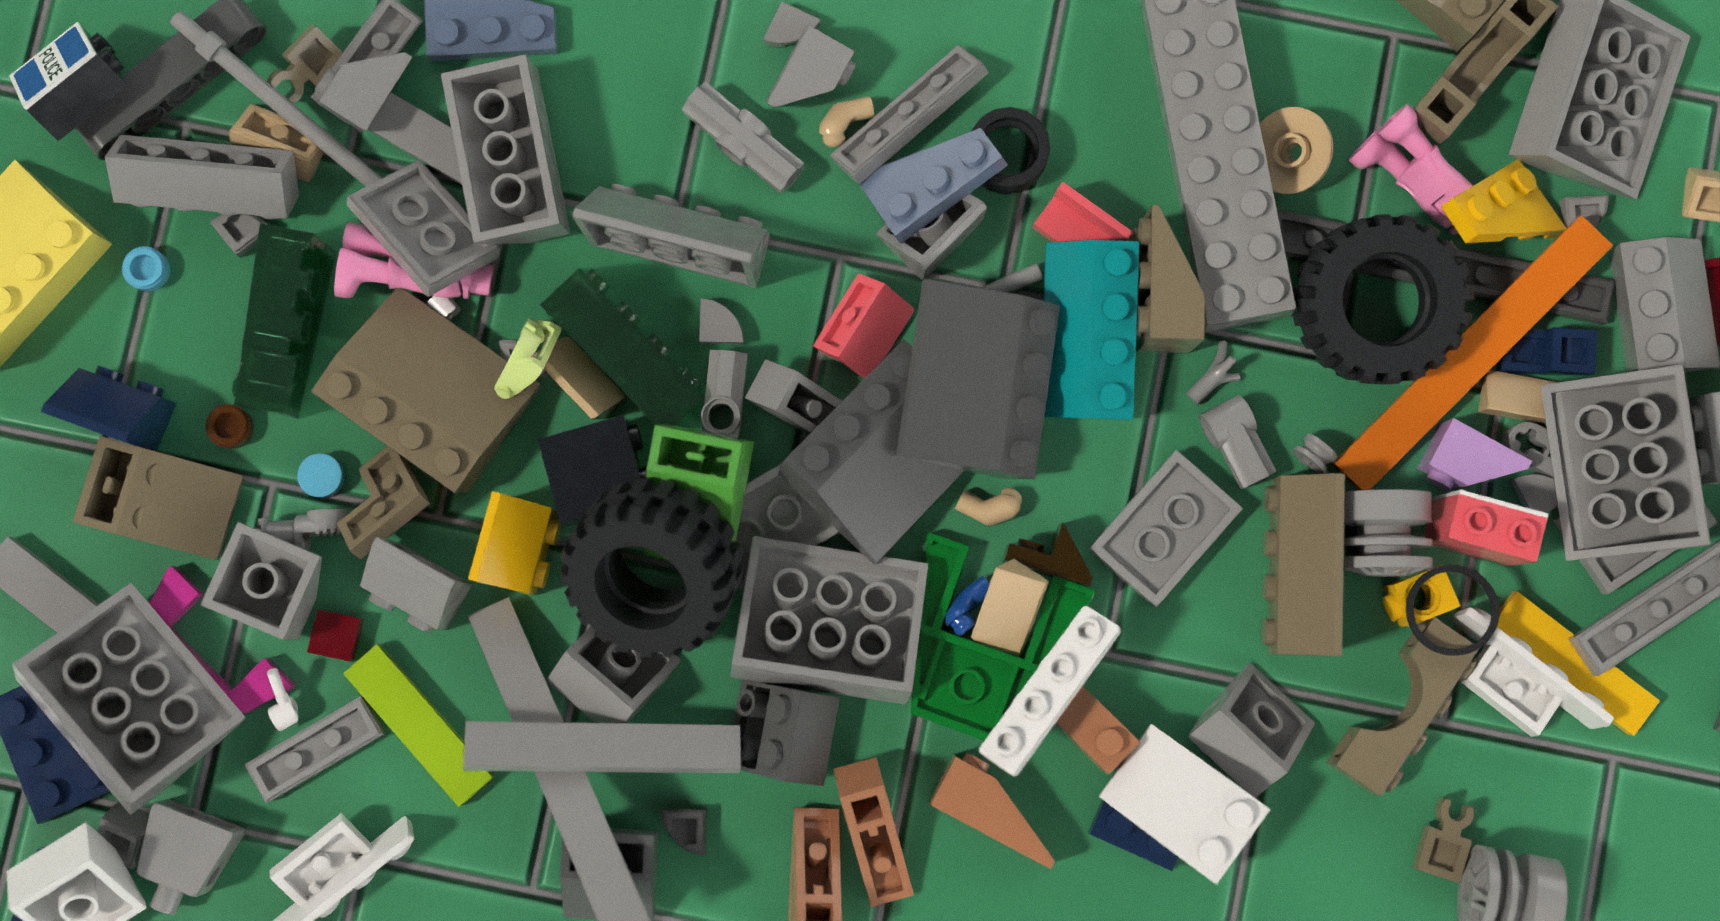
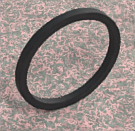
M1444 565L1427 571L1413 584L1406 601V617L1414 636L1428 649L1443 655L1458 656L1478 650L1490 640L1499 621V603L1494 589L1482 575L1464 566ZM1457 572L1467 575L1477 581L1488 595L1491 604L1489 626L1484 635L1468 647L1449 649L1438 646L1427 639L1417 626L1414 617L1416 594L1423 583L1436 574Z

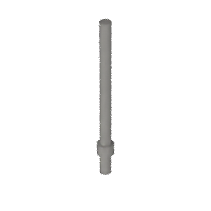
M181 10L172 17L170 24L196 45V52L208 62L215 61L365 187L382 179V177L226 48L227 42L212 30L209 32L205 31Z

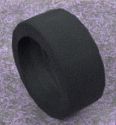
M1014 107L992 110L982 116L971 130L981 128L988 136L997 128L1009 126L1020 129L1027 134L1032 142V161L1024 171L1009 176L995 174L982 184L989 191L1004 195L1020 193L1034 185L1045 170L1050 152L1048 133L1040 120L1028 111Z

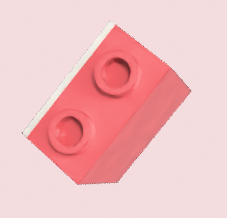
M1456 490L1433 497L1432 522L1426 525L1424 537L1432 539L1433 546L1504 566L1534 563L1538 559L1548 514L1468 491Z

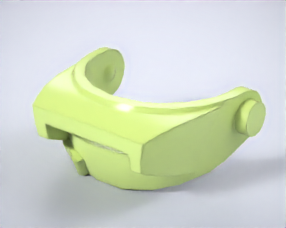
M531 318L527 320L494 387L499 397L503 399L512 398L538 378L562 330L561 327L550 321L533 320ZM543 342L542 348L537 357H532V355L538 348L539 344Z

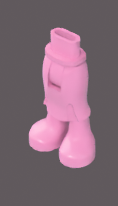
M1407 103L1395 112L1382 127L1380 126L1348 160L1361 170L1375 164L1382 166L1397 179L1395 184L1405 189L1432 220L1444 228L1451 227L1449 232L1455 235L1458 231L1441 208V205L1473 185L1444 159L1437 145L1430 143L1418 126L1417 113ZM1395 143L1402 145L1414 156V159L1410 162Z
M348 222L343 236V248H340L334 283L335 297L352 298L361 283L378 282L388 284L389 289L403 288L424 294L365 225ZM370 256L388 258L389 260L388 262H385L382 260L370 258ZM487 264L431 296L455 298L460 297L462 290L463 298L469 299L470 293L489 296L495 265Z

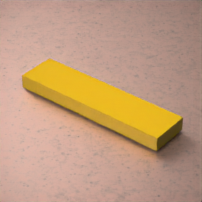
M1518 591L1512 592L1500 607L1497 625L1500 630L1508 636H1514L1526 642L1532 648L1531 654L1544 664H1551L1561 669L1568 676L1567 681L1579 691L1588 692L1600 699L1604 704L1603 709L1614 717L1612 723L1627 735L1635 736L1660 702L1659 699L1616 666H1613L1600 676H1593L1568 639L1574 634Z

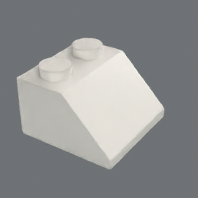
M87 822L7 871L9 910L23 921H127L147 908L146 901L115 847Z

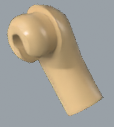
M871 96L838 102L830 108L819 126V133L823 135V143L826 146L837 147L842 145L846 140L844 130H846L850 122L875 117Z
M1013 488L1002 489L1000 495L987 500H983L964 490L955 510L984 525L993 526L1013 519L1020 512L1022 497Z

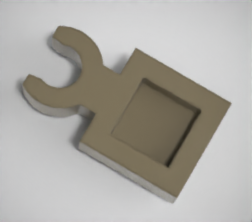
M311 24L282 54L290 65L286 69L272 72L267 82L276 88L282 80L288 79L291 83V90L285 97L292 103H295L303 95L304 83L308 80L316 87L326 70L334 66L343 52L317 26Z
M1441 797L1435 806V815L1439 821L1437 829L1424 825L1412 868L1460 884L1473 841L1460 835L1462 829L1469 826L1472 822L1474 808L1463 805L1459 817L1452 819L1448 813L1451 800Z

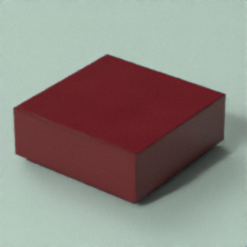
M317 609L307 652L354 662L364 618Z

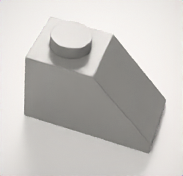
M807 25L765 102L773 107L832 91L837 83L845 86L856 66V63L850 60L855 51L812 26Z
M403 52L340 65L336 72L328 68L314 89L321 94L316 103L359 131L364 132L371 124L412 57Z
M766 359L745 396L747 400L769 414L807 434H810L842 402V400L798 371Z

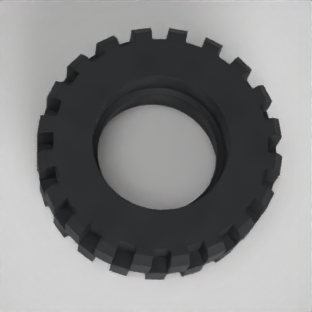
M1390 214L1375 215L1353 221L1329 232L1324 240L1317 242L1309 251L1310 257L1307 262L1301 263L1296 274L1300 277L1298 287L1293 288L1294 299L1297 301V313L1292 315L1295 326H1300L1304 336L1300 340L1305 348L1312 349L1317 355L1315 360L1324 368L1334 370L1336 372L1335 375L1346 380H1355L1364 384H1400L1402 381H1413L1424 377L1425 372L1429 369L1439 368L1447 361L1445 356L1447 352L1458 349L1463 341L1459 332L1462 327H1469L1472 313L1466 312V302L1474 300L1473 287L1466 288L1463 277L1469 275L1470 271L1466 261L1458 263L1454 254L1459 249L1451 240L1442 241L1438 237L1440 230L1430 224H1417V218L1405 215L1399 217H1391ZM1373 259H1388L1400 264L1411 275L1418 292V311L1412 326L1403 336L1389 342H1374L1359 336L1350 326L1343 308V291L1349 275L1359 265Z
M637 479L633 485L630 482H623L613 486L610 492H603L593 502L570 534L561 556L563 566L560 569L561 581L563 586H568L564 593L570 606H576L579 610L576 614L577 618L585 627L587 625L593 627L596 630L594 635L604 643L608 639L617 644L616 649L625 653H630L631 650L639 651L641 657L655 658L657 653H662L663 657L678 656L683 649L685 652L700 647L705 639H710L717 631L738 592V586L743 576V566L740 563L743 557L742 550L738 541H732L735 531L728 520L722 522L718 517L721 511L711 501L708 505L698 499L700 495L698 492L690 488L686 492L677 489V483L662 480L659 485H655L653 479ZM637 546L661 554L680 572L686 588L666 590L645 583L628 568L623 560L620 548Z

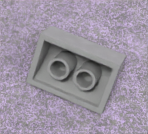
M1662 237L1619 243L1609 252L1612 278L1615 281L1614 291L1626 373L1683 364L1684 373L1720 368L1701 239Z

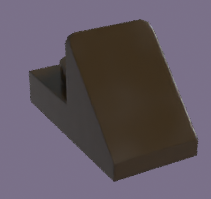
M1063 522L1058 524L1049 555L1042 553L1044 545L1019 538L1017 545L1011 543L1006 545L1002 563L1015 559L1038 574L1052 578L1056 576L1085 587L1091 586L1093 577Z

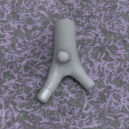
M1224 340L1219 341L1218 352L1207 372L1186 392V395L1196 405L1217 386L1226 382L1240 381L1241 376L1239 373H1227L1231 366L1235 364L1236 359L1233 356H1229L1226 359L1227 342Z

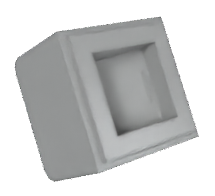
M118 802L100 819L98 833L115 847L125 867L134 870L140 859L149 814L137 810L130 815L121 803Z

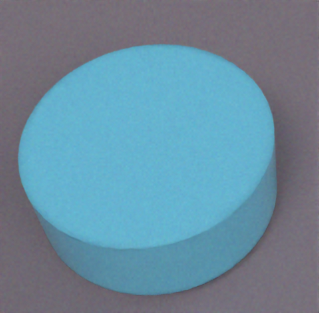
M147 246L138 247L131 250L124 258L122 264L124 279L138 290L144 292L156 291L162 288L170 277L171 268L168 259L154 248Z
M319 453L307 457L300 464L297 478L301 489L308 495L317 498H329L337 494L343 487L345 471L342 464L336 458Z

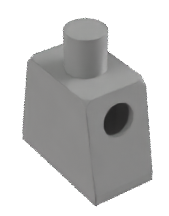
M171 799L153 802L137 868V874L140 877L158 883L149 906L162 913L176 914L184 894L198 897L208 893L222 873L247 829Z

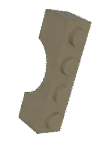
M1504 0L1413 107L1417 113L1418 126L1432 145L1439 146L1452 134L1473 109L1488 86L1531 40L1558 8V5L1552 0Z
M1436 617L1417 624L1422 634L1438 646L1460 649L1474 644ZM1411 633L1398 653L1407 668L1410 678V695L1404 710L1395 720L1380 728L1363 729L1349 727L1326 761V764L1370 794L1382 796L1385 791L1387 793L1391 792L1403 776V770L1400 768L1409 754L1415 755L1426 742L1428 734L1424 731L1432 719L1440 718L1451 704L1452 697L1449 696V693L1457 681L1463 682L1473 671L1476 665V660L1473 657L1478 650L1458 656L1439 654L1425 647Z

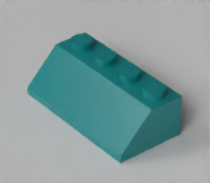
M1085 240L1045 243L1043 301L1059 305L1060 311L1044 417L1133 420L1140 241Z

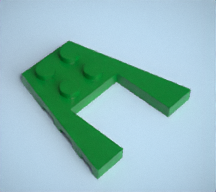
M928 532L925 563H928L910 714L985 741L1082 607L1089 605L1095 596L1096 590L1053 576L1025 659L1015 657L942 631L945 615L951 606L971 548L970 546Z

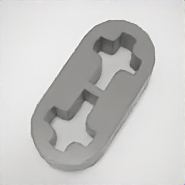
M1521 422L1508 428L1503 434L1502 445L1531 460L1532 463L1528 468L1529 470L1554 479L1552 461L1548 457L1550 447L1547 429L1532 422ZM1526 433L1530 434L1528 442L1540 448V450L1527 449L1521 452L1519 450L1521 443L1515 439L1516 436Z

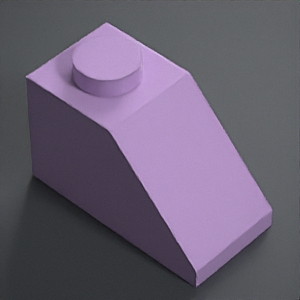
M1452 418L1440 423L1417 469L1428 474L1426 480L1442 490L1450 491L1451 488L1458 489L1526 470L1532 461Z

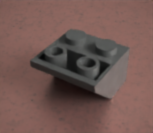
M742 679L733 724L740 725L741 770L784 782L824 786L840 697Z
M610 828L649 919L654 921L659 830ZM562 838L560 884L564 918L597 919Z

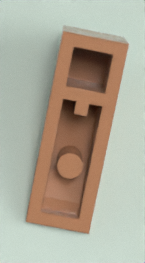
M1083 686L1055 723L1102 772L1110 774L1140 743Z
M966 752L963 759L953 754L929 801L930 805L1051 869L1055 863L1054 859L997 779L987 773L990 764Z
M877 757L833 769L841 804L871 907L913 896L912 885Z
M797 807L794 809L788 921H842L839 809Z

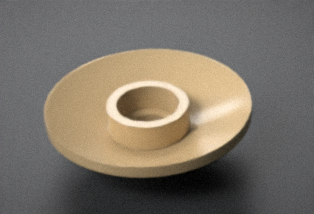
M1286 107L1268 115L1260 123L1273 191L1281 194H1297L1310 189L1322 179L1332 160L1333 139L1329 127L1319 115L1301 107ZM1300 145L1302 147L1301 156L1299 159L1293 160L1291 152L1295 146Z

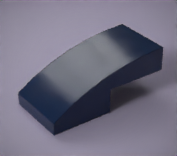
M1556 327L1549 330L1530 329L1497 362L1496 371L1535 375H1594L1596 372L1597 331Z

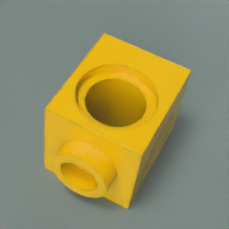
M1429 570L1418 571L1382 586L1386 595L1382 597L1384 609L1393 622L1397 621L1399 627L1409 626L1406 617V601L1409 591L1417 579ZM1446 572L1432 576L1420 587L1424 593L1425 602L1419 610L1414 608L1415 621L1418 624L1460 607Z

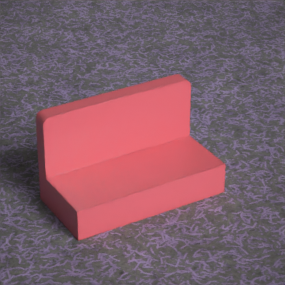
M1064 182L1057 188L1054 197L1032 226L1033 229L1051 242L1085 240L1129 241L1133 235L1130 229Z
M858 273L813 344V347L822 354L844 363L865 379L885 359L912 316L914 308L885 283Z

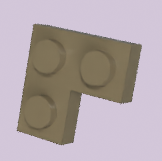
M386 446L358 469L371 496L337 523L349 551L359 559H362L370 552L371 545L376 537L387 539L430 504L408 460L389 446Z

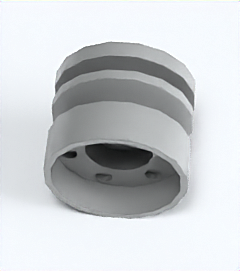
M1359 490L1345 492L1344 526L1356 527V536L1345 537L1344 548L1357 549V556L1344 557L1343 570L1367 577H1401L1421 570L1433 569L1432 557L1412 556V549L1433 547L1432 539L1412 535V527L1432 522V493L1420 490Z
M1478 844L1470 849L1458 887V921H1565L1567 880L1560 860L1528 853H1522L1519 857L1515 858L1512 851L1500 848L1495 851L1492 847Z

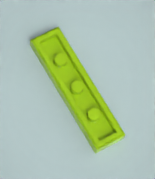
M376 644L343 673L458 807L464 805L495 777L491 771H464L465 741L381 644Z

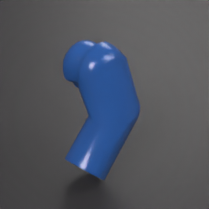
M984 576L958 593L945 615L947 627L952 626L955 634L958 636L965 635L975 627V620L969 613L981 605L985 599L989 582Z

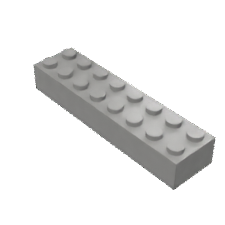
M1140 0L1191 268L1205 294L1204 333L1290 317L1296 310V304L1235 0Z

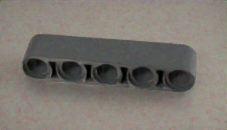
M218 0L193 20L205 31L209 32L212 30L227 42L226 48L239 59L255 47L267 32L266 26L244 0ZM178 32L122 77L127 87L78 125L75 130L100 160H105L106 154L120 135L142 137L225 71V69L215 61L208 62L195 51L196 45L182 33Z

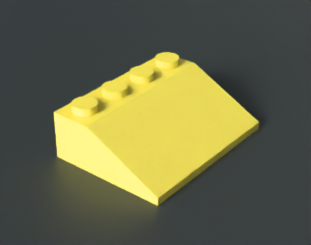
M14 160L0 175V367L113 245L17 160Z

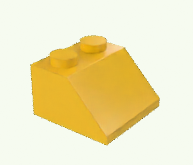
M492 491L468 580L536 596L538 587L544 588L548 580L550 563L545 562L549 545H556L562 525L559 519H557V510Z

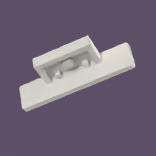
M1088 606L1082 607L979 748L980 753L1011 776H1017L1120 635L1121 630L1119 626Z
M1469 607L1455 612L1450 621L1477 642L1486 632L1491 615L1483 610ZM1498 627L1490 640L1483 645L1484 648L1475 659L1476 665L1471 674L1461 682L1531 737L1540 735L1559 706L1590 729L1610 726L1614 720V717L1603 709L1604 704L1600 699L1588 692L1579 691L1567 681L1568 676L1561 669L1551 664H1544L1531 654L1532 648L1526 642L1517 637L1508 636Z
M342 813L270 869V879L295 902L273 921H314L318 917L328 916L336 909L340 900L354 888L360 889L367 885L380 867L390 859L392 861L399 859L409 850L415 839L412 822L406 816H403L370 843Z

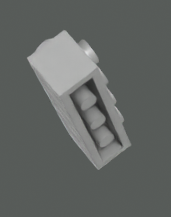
M120 135L105 156L113 201L115 203L132 204L136 207L158 206L175 208L179 211L201 210L218 212L222 215L244 214L261 216L265 219H287L300 196L294 151Z

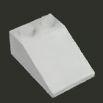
M1150 724L1140 737L1139 745L1125 758L1098 796L1217 885L1270 809L1153 724Z

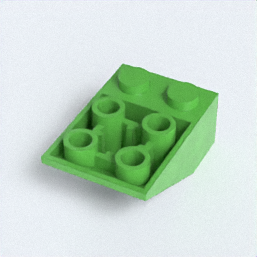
M671 424L655 425L646 479H653L655 485H659L662 480L677 483V489L686 492L690 488L700 494L698 499L707 505L711 501L721 511L718 517L722 522L726 520L730 522L735 531L732 541H736L755 441ZM644 548V555L668 560L661 554Z

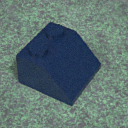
M98 365L95 373L78 368L43 404L41 412L116 440L157 452L176 403L162 398L165 391L162 388L140 380L136 388L121 383L124 377L123 374Z

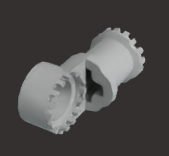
M347 509L306 511L307 514L297 515L295 520L271 521L268 517L258 519L257 529L309 551L313 535L315 537H319V535L325 537L326 534L333 536V533L336 532V536H340L341 531L337 523L347 515Z

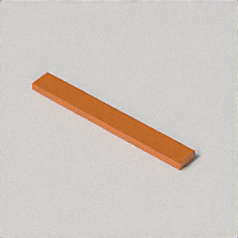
M1582 215L1577 217L1460 334L1463 341L1457 350L1447 352L1445 355L1447 361L1437 369L1427 370L1424 377L1414 380L1332 465L1341 474H1345V477L1358 490H1370L1614 245Z

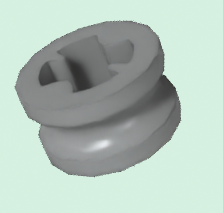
M1308 433L1303 437L1304 445L1302 447L1296 446L1292 450L1293 454L1313 472L1325 474L1328 471L1327 463H1335L1338 456L1324 441Z

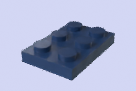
M22 686L0 695V736L37 824L45 823L111 793Z

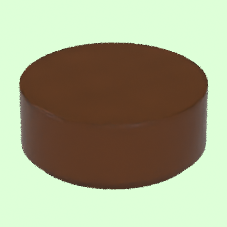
M224 404L210 412L206 420L205 429L209 439L217 446L226 449H237L244 446L251 439L254 423L250 414L243 408L232 404Z

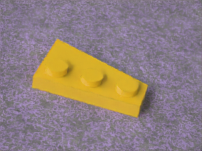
M1518 159L1441 205V208L1465 243L1502 241L1506 237L1530 240L1538 235H1543L1544 239H1552L1559 236L1566 229L1538 188L1532 172L1525 168Z

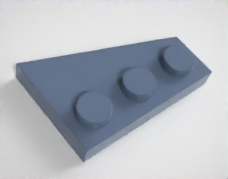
M424 0L426 52L430 62L515 57L524 54L527 56L558 54L557 21L554 7L528 0Z
M979 128L881 166L865 179L860 186L897 240L903 243L1008 165L984 131Z

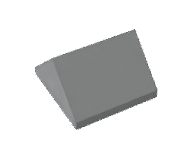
M968 194L903 243L897 240L887 224L876 235L923 281L983 222L987 207L983 201Z

